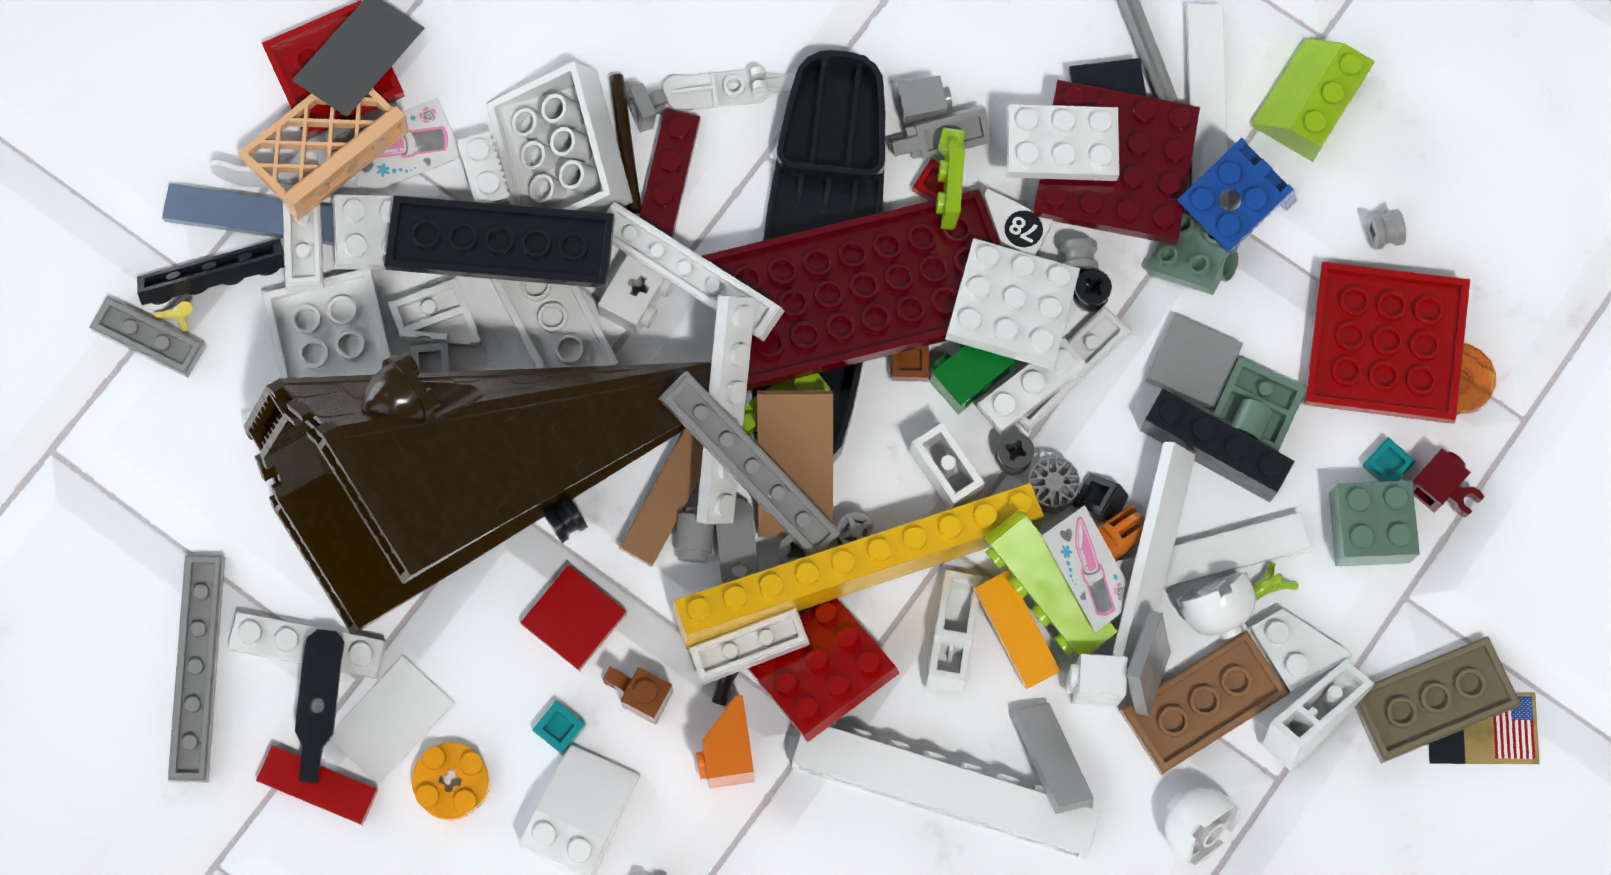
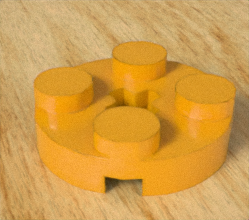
M449 742L426 749L413 770L412 790L417 803L431 816L441 820L455 821L467 817L468 814L474 812L476 808H479L484 803L489 792L490 776L483 759L473 749L464 744ZM449 771H455V776L461 779L460 786H454L452 792L445 791V785L440 783L442 776H447Z

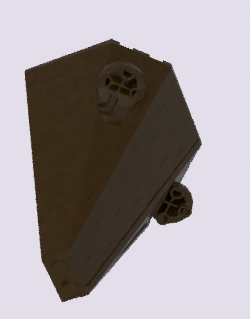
M406 353L401 357L392 355L382 362V369L375 375L279 378L265 387L245 422L244 429L247 437L250 440L253 439L260 451L254 457L262 479L266 482L272 478L273 485H271L274 495L270 496L269 500L274 512L350 634H356L544 517L542 513L548 508L555 509L566 496L571 500L681 433L685 426L658 398L684 372H689L709 393L711 363L691 362L419 373L415 360L410 354Z

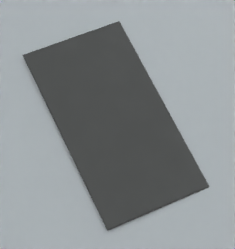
M363 0L292 81L347 117L425 28L383 0Z

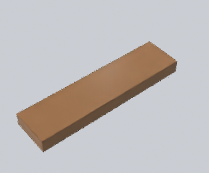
M686 427L683 428L618 548L650 567L655 563L677 522L678 514L682 513L700 480L703 445Z

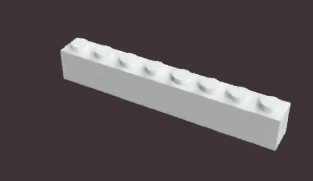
M836 722L808 743L800 735L792 760L793 769L1074 857L1085 859L1089 855L1101 811L1093 809V802L1090 806L1056 814L1043 786L1035 785L1033 790L1019 786L1020 780L1012 776L998 774L996 779L983 775V768L970 763L961 762L960 767L945 763L946 757L935 752L924 751L922 756L910 752L909 745L896 740L888 739L887 744L872 740L873 734L861 729L851 728L850 733L836 729Z

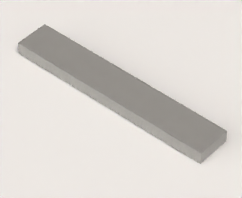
M684 372L658 398L808 556L825 551L841 534L829 519L689 372Z
M185 555L168 781L209 783L225 568L224 556Z

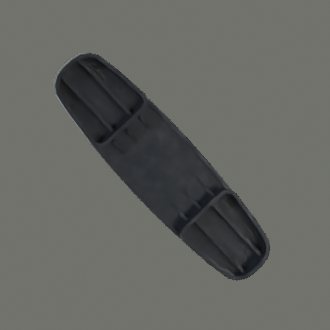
M819 51L808 56L798 67L787 101L777 145V158L769 196L763 241L883 212L886 120L883 75L878 66L868 57L848 51ZM864 362L819 373L830 387V390H833V464L843 451L853 416ZM771 385L753 389L752 399L757 396V390H766ZM757 431L754 432V442H755L756 444H757Z

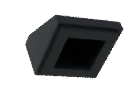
M1089 473L1072 505L1077 509L1085 505L1091 517L1104 523L1122 511L1129 496L1120 484Z

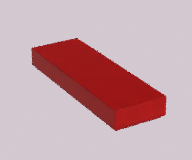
M271 746L256 779L258 783L363 826L379 791L378 789L323 766L320 767L319 783L299 782L301 757Z

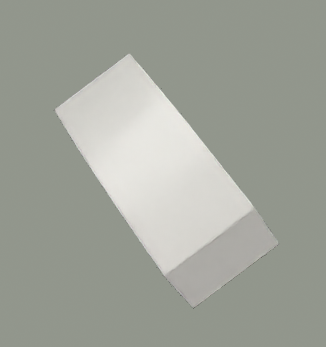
M945 570L925 689L963 696L979 599L973 588L982 583L983 576Z

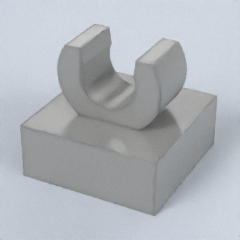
M643 82L630 86L627 95V105L639 132L653 129L656 115L665 112V104L668 103L664 90L659 89L648 94Z

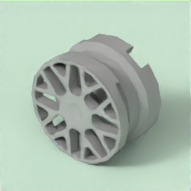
M1050 456L1034 464L1026 484L1031 483L1042 512L1054 514L1062 512L1072 505L1080 488V477L1078 470L1070 461L1062 457Z

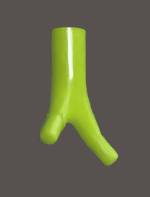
M1270 562L1264 576L1252 586L1257 601L1275 591L1284 589L1297 590L1299 585L1297 582L1281 581L1283 575L1281 573L1274 575L1276 564Z

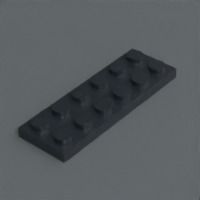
M394 195L384 266L386 270L607 289L615 216L613 213Z

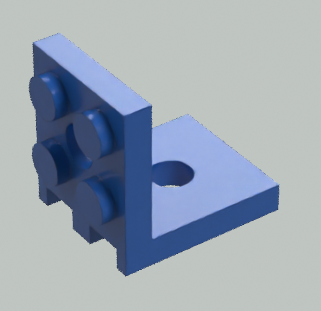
M1241 137L1177 201L1230 254L1280 205L1287 211L1297 199L1294 189ZM1227 191H1235L1241 196L1239 207L1233 211L1224 210L1220 206V197Z

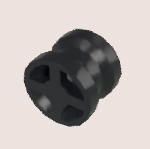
M1089 269L1079 275L1073 294V301L1078 308L1086 312H1097L1107 304L1112 290L1111 280L1108 275L1097 269ZM1087 284H1089V285H1096V286H1095V287H1092V286H1091V287H1088Z
M568 496L563 498L560 505L555 509L548 508L542 512L562 544L569 540L570 534L574 531H583L588 528L580 512Z

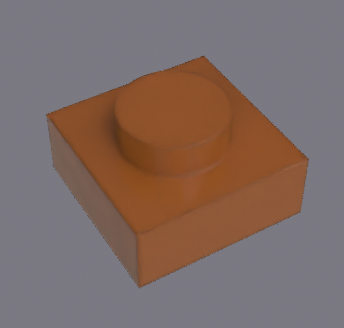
M929 346L892 355L891 381L928 382Z

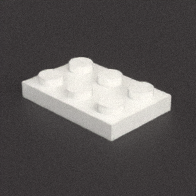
M1008 104L1007 178L1118 180V107Z
M393 195L333 196L336 269L386 270L384 263ZM408 196V197L444 199V196Z

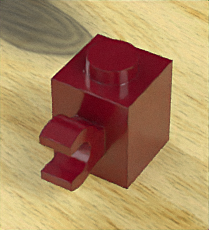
M1442 448L1412 481L1414 497L1433 513L1448 501L1459 515L1467 517L1472 510L1464 504V497H1470L1476 503H1479L1484 498V495L1475 487H1460L1461 483L1471 472L1465 468V462L1453 452L1447 453Z

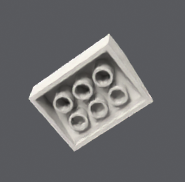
M574 61L486 103L514 205L606 213L613 201L622 207L633 203L597 70Z

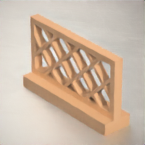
M373 88L366 95L367 97H364L357 105L356 120L335 119L336 109L330 107V119L309 118L310 109L316 104L328 105L311 94L237 152L238 158L287 205L288 212L297 221L408 133L406 115L397 106L393 108ZM362 106H377L384 112L375 121L361 120ZM289 126L303 127L302 141H281L282 131ZM308 127L329 128L328 142L307 141ZM334 128H354V138L348 143L333 142ZM261 148L275 149L274 163H257L251 156ZM280 149L301 150L300 164H279ZM306 150L327 151V159L320 165H305ZM267 172H273V177ZM278 173H299V181L286 191L278 183Z

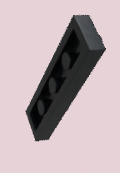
M276 239L138 276L137 294L141 305L150 303L159 305L168 302L173 297L187 293L189 295H197L217 285H234L247 277L258 274L261 276L274 274L279 269L285 267L284 249L281 240Z

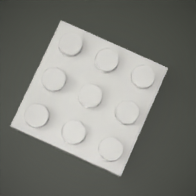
M973 238L945 339L1053 370L1080 268Z
M359 269L324 278V289L287 291L285 287L262 293L280 378L375 375L382 369V362L392 356L371 269Z

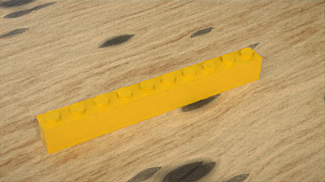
M1029 483L675 599L673 614L684 645L688 648L796 607L797 611L990 548L983 538L1018 509L1030 519L1038 531L1045 516L1033 487Z

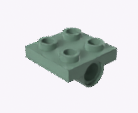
M1184 209L1177 244L1159 242L1146 270L1150 276L1214 295L1220 281L1227 282L1235 274L1239 258L1238 246L1229 254Z
M1239 357L1212 416L1279 452L1307 387Z

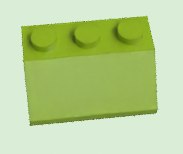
M1305 39L1251 126L1313 162L1364 82L1375 61L1345 43Z

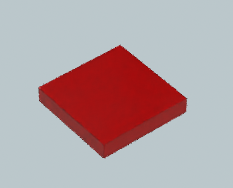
M568 565L520 624L580 672L627 615V611Z

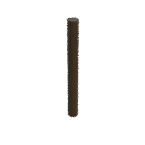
M613 74L609 76L618 146L633 203L627 205V210L636 214L641 212L642 207L623 74Z

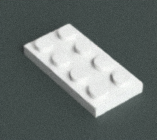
M490 279L537 368L619 365L578 286Z

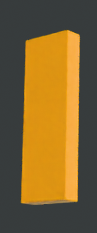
M1006 570L974 587L973 590L1024 688L1029 689L1059 673L1060 669L1023 598L1019 596L1008 582L1012 577L1009 571Z

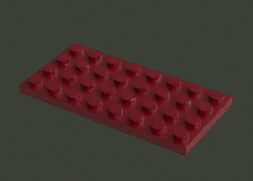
M980 190L962 193L961 212L956 228L953 230L941 228L942 214L935 213L936 200H931L702 255L701 257L785 310L764 342L752 335L747 391L949 341L945 338L973 238L1001 246Z

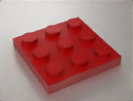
M361 0L262 42V46L291 109L311 95L310 92L293 82V78L361 4ZM391 66L373 87L388 103L405 97L404 91ZM316 104L310 109L309 118L330 119L331 106ZM362 106L361 116L378 109V107ZM356 107L347 117L337 110L335 112V119L353 120L356 118ZM308 127L307 139L328 131L329 128Z
M837 598L815 605L800 616L810 645L747 668L807 743L900 674L896 665Z

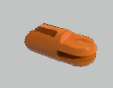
M1133 504L1097 527L1115 561L1139 545L1145 517L1140 512H1136V507Z

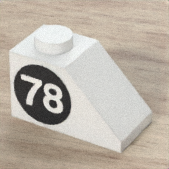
M987 188L983 200L1001 246L1037 256L1050 232L1053 220L1032 216L1033 210Z

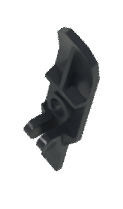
M317 629L306 638L295 723V733L302 745L299 782L319 783L323 749L334 735L345 642L339 633L333 630ZM316 699H322L324 702V709L319 713H314L312 710V703Z

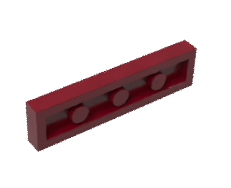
M665 109L639 217L673 238L701 118L697 115Z

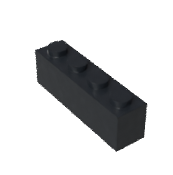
M1163 388L1139 430L1161 443H1177L1195 454V462L1269 503L1278 493L1295 462L1291 458Z

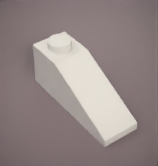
M1345 659L1270 723L1262 746L1291 771L1321 744L1373 688L1374 682Z

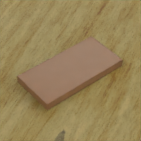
M757 390V445L833 524V390ZM758 504V538L788 536L777 522Z
M1246 630L1160 684L1149 716L1136 714L1133 702L1123 707L1120 713L1159 773L1163 775L1280 701L1289 693Z

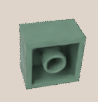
M1412 480L1339 483L1329 493L1336 566L1411 563L1420 554Z

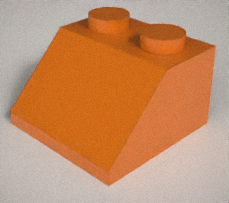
M743 695L735 696L703 738V751L696 752L700 780L708 779L709 789L755 782Z

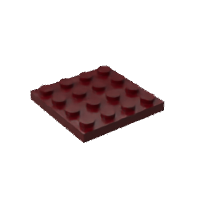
M1057 80L1052 105L1118 107L1119 177L1117 181L1039 179L1032 216L1176 245L1179 240L1184 207L1177 199L1187 191L1200 107Z

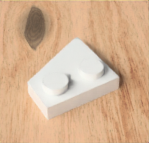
M458 278L388 302L402 340L430 343L447 342L452 345L474 347L482 345Z
M1283 608L1248 629L1288 693L1333 669L1345 659L1348 660L1352 657L1347 649Z

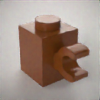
M609 666L602 679L603 683L624 693L620 700L622 708L655 725L674 692L672 684L639 667L634 676L630 678L621 671Z

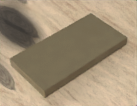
M1486 636L1374 682L1373 688L1360 700L1355 709L1382 764L1521 706V703L1489 636Z

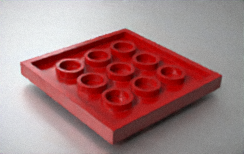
M1322 261L1305 405L1454 424L1458 406L1470 279Z

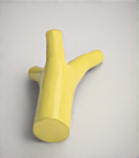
M185 297L175 307L156 311L154 316L157 319H176L181 330L186 332L189 329L187 316L191 314L193 308L189 303V299Z

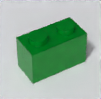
M959 344L962 348L955 354L950 356L946 353L932 365L931 368L934 371L931 372L930 383L959 415L1012 372L1017 360Z

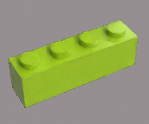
M1019 509L983 538L990 546L985 553L999 570L1005 565L1013 575L1008 582L1021 598L1028 594L1036 606L1031 611L1044 627L1051 623L1058 632L1054 640L1067 656L1072 652L1078 657L1081 654H1091L1117 633V630L1110 622L1095 633L1044 542L1041 533Z

